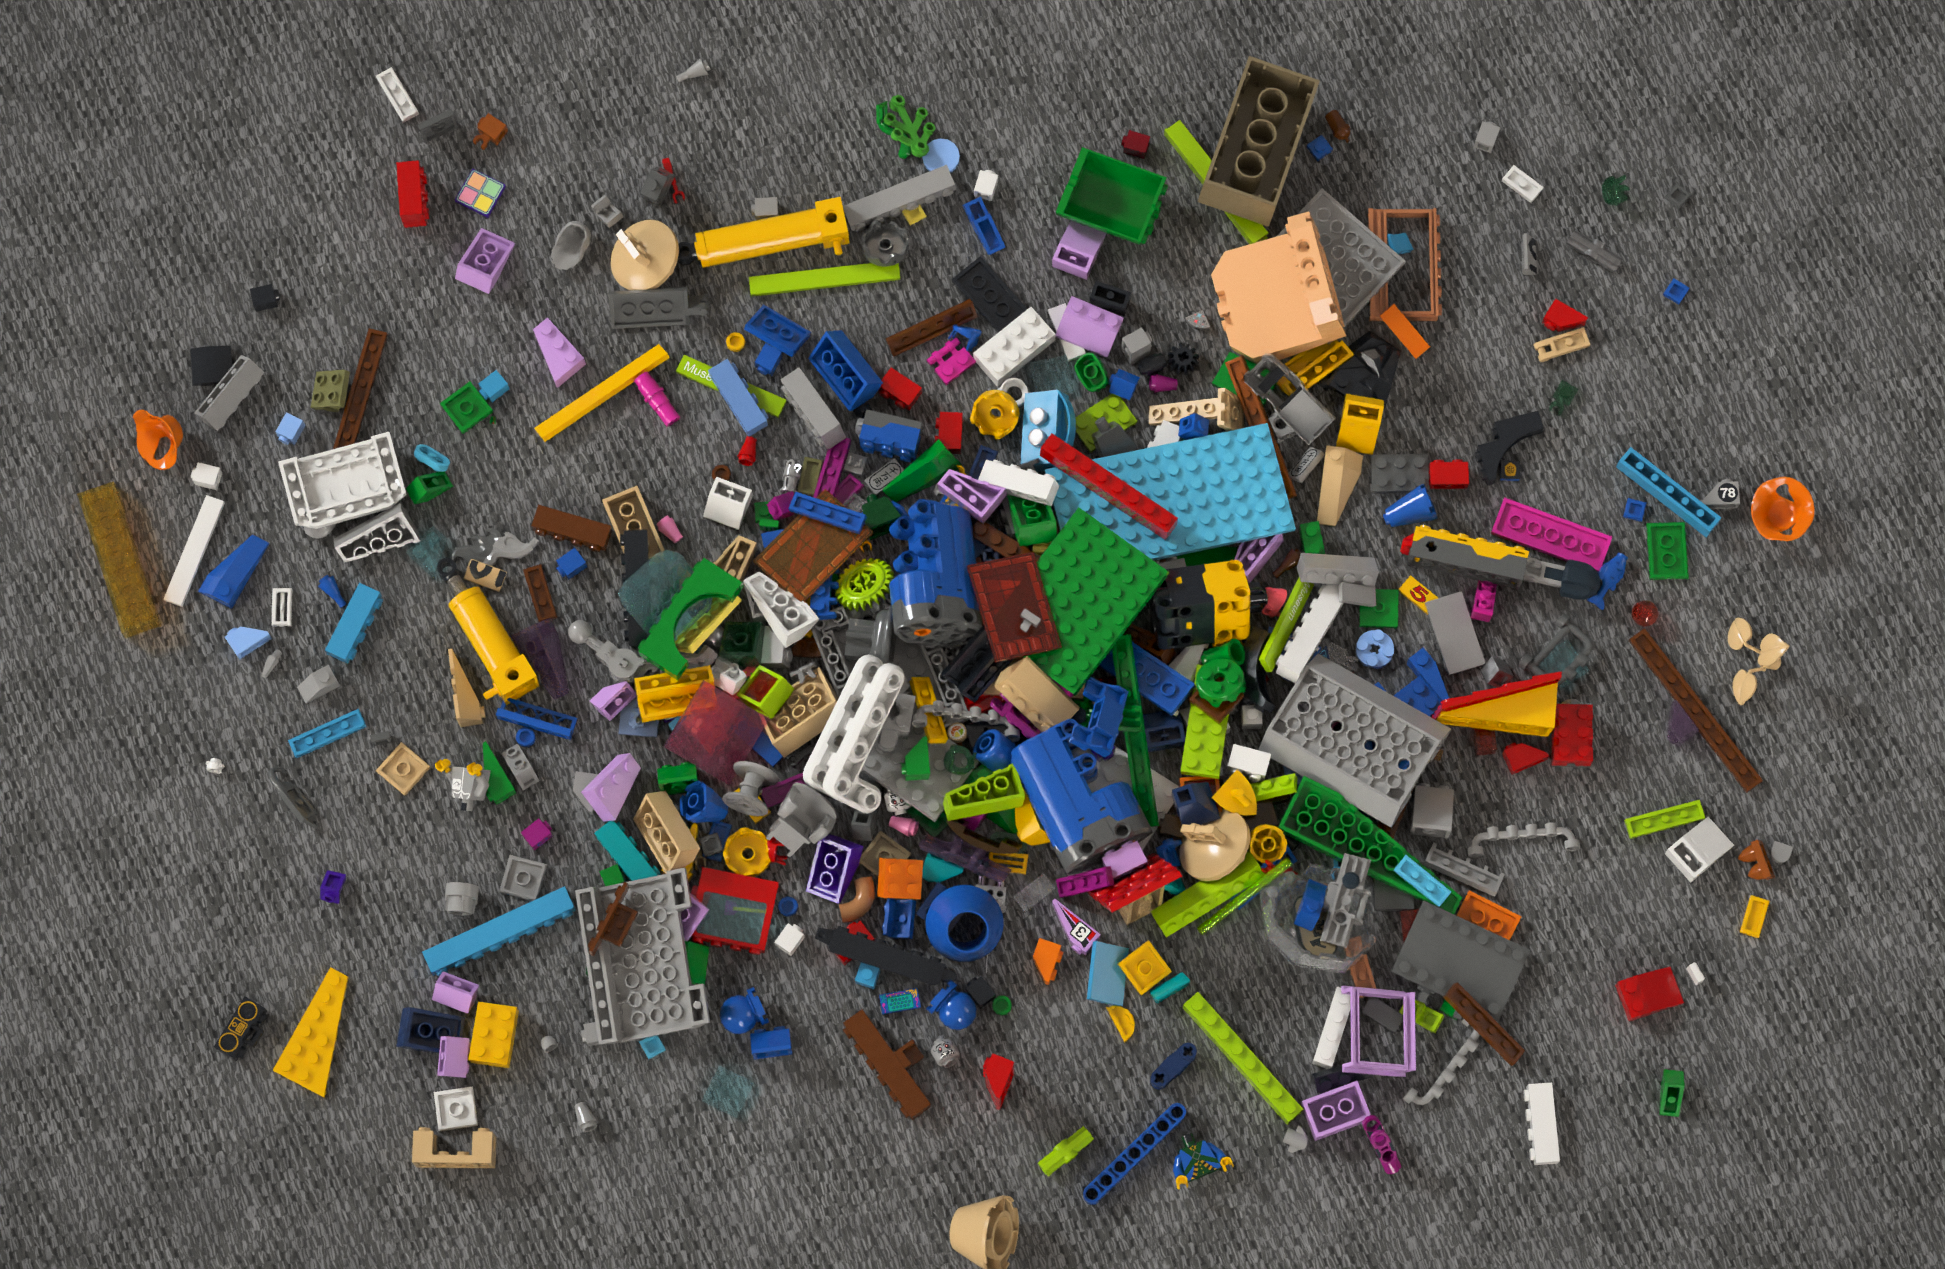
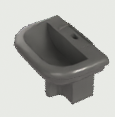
M891 606L887 610L880 611L875 621L849 619L844 654L846 660L858 661L862 656L869 654L878 657L883 664H892L897 636L894 633Z

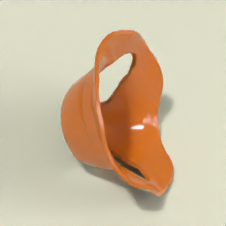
M146 410L136 411L133 419L137 430L138 452L155 469L165 470L171 468L176 462L177 448L183 439V430L180 423L171 415L160 418ZM162 437H167L171 441L170 449L162 459L156 460L154 456L159 441Z
M1778 477L1764 482L1756 490L1752 500L1751 515L1756 529L1766 539L1792 541L1801 537L1813 522L1814 502L1808 489L1798 480L1790 477ZM1787 484L1794 502L1780 496L1776 489L1780 485ZM1792 527L1791 535L1780 533Z

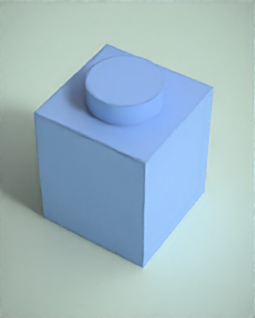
M286 412L275 431L279 437L278 440L286 445L289 443L295 445L305 428L303 420Z

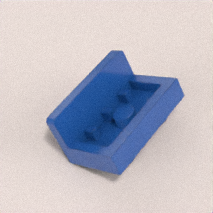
M887 898L884 906L885 919L882 925L884 936L890 939H913L916 910L915 900Z

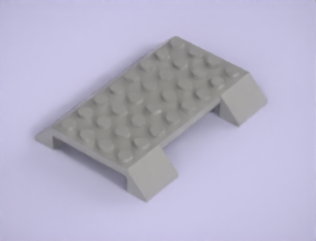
M686 868L666 871L667 874L626 882L629 885V890L621 904L638 911V914L621 947L602 940L594 956L590 955L588 944L592 937H596L598 933L597 927L601 920H605L607 916L606 909L616 899L615 892L618 886H622L623 883L601 888L589 887L575 890L599 1045L629 1042L698 1028L710 1023L705 985L692 986L682 927L680 912L692 907Z

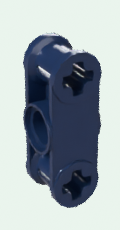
M1184 1043L1174 1053L1169 1055L1151 1074L1150 1083L1152 1087L1160 1090L1165 1088L1173 1079H1176L1194 1061L1197 1053L1195 1045ZM1184 1049L1187 1051L1192 1050L1191 1057L1189 1055L1184 1056ZM1155 1076H1157V1077L1163 1076V1083H1161V1082L1156 1083V1082H1155V1081H1156V1077H1155Z

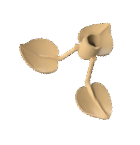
M1736 618L1728 632L1730 647L1740 650L1744 645L1760 654L1758 664L1761 667L1750 669L1748 672L1740 670L1733 680L1734 696L1740 705H1744L1753 696L1757 688V679L1752 673L1758 671L1765 672L1766 668L1777 670L1781 665V657L1790 645L1776 634H1768L1763 638L1760 644L1761 650L1747 643L1752 637L1750 624L1743 618Z

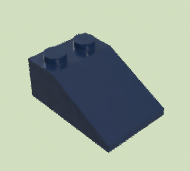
M412 1007L403 1008L396 1047L439 1054L441 1036L462 1038L465 1017Z

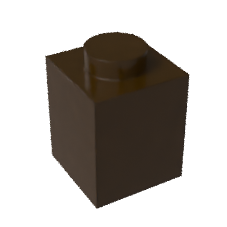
M1165 814L1164 819L1160 818L1157 828L1161 830L1160 836L1173 838L1174 840H1183L1184 834L1180 832L1182 825L1179 817Z

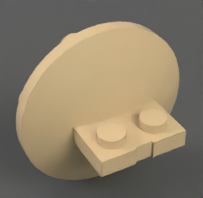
M644 220L633 224L625 231L620 230L616 234L618 240L611 255V270L614 278L622 287L627 290L657 289L673 274L678 261L679 245L676 235L667 225L656 220Z
M1222 809V812H1219L1221 818L1203 825L1196 823L1182 825L1180 832L1184 834L1180 846V861L1185 871L1193 878L1201 881L1219 880L1244 861L1250 844V829L1245 819L1237 812L1231 813Z

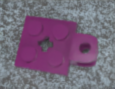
M1002 693L1000 695L1006 701L1004 704L995 697L991 700L990 706L1002 717L1005 715L1007 721L1011 725L1017 726L1025 737L1032 738L1041 733Z

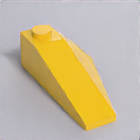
M1025 793L1023 806L1015 808L1018 838L1031 846L1051 843Z

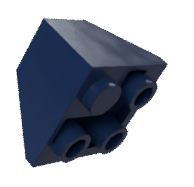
M1208 782L1192 783L1172 789L1171 796L1181 825H1191V823L1203 825L1221 818L1216 803L1212 799L1213 794Z

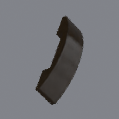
M964 819L947 820L946 822L964 841L988 852L1013 854L1018 853L1023 846L1006 837L999 843L968 830L969 822Z

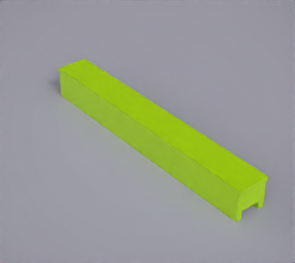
M1179 120L1169 128L1164 129V136L1200 182L1204 184L1212 160L1181 120ZM1225 212L1249 244L1268 239L1267 235L1269 233L1262 224Z

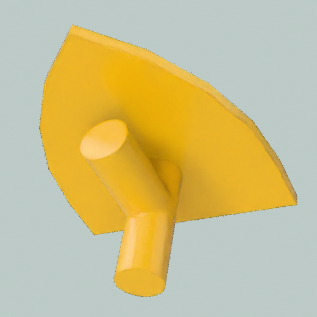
M1236 770L1212 796V799L1231 813L1237 812L1239 815L1245 816L1257 815V802L1253 788L1245 776Z

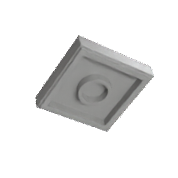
M509 855L499 892L530 901L538 899L548 865Z

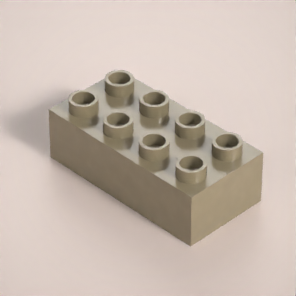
M1251 56L1248 57L1198 199L1199 203L1269 227L1320 80Z

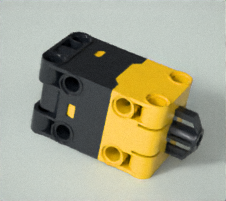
M1238 560L1166 569L1170 574L1151 597L1150 620L1157 646L1163 650L1227 642L1232 639L1244 640L1250 635V613L1261 612L1265 605H1267V591L1260 582H1247L1243 564Z

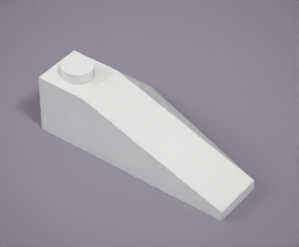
M760 571L743 580L774 634L785 648L801 640L819 621V618L804 601L800 602L793 597L792 593L781 589L776 582Z

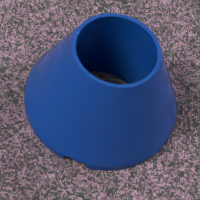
M956 885L942 891L932 901L926 915L925 924L929 941L937 952L953 961L971 962L983 958L996 947L1003 932L1004 922L1001 908L990 893L973 885ZM964 912L975 913L984 920L983 930L980 935L969 942L956 941L948 934V927L952 919Z

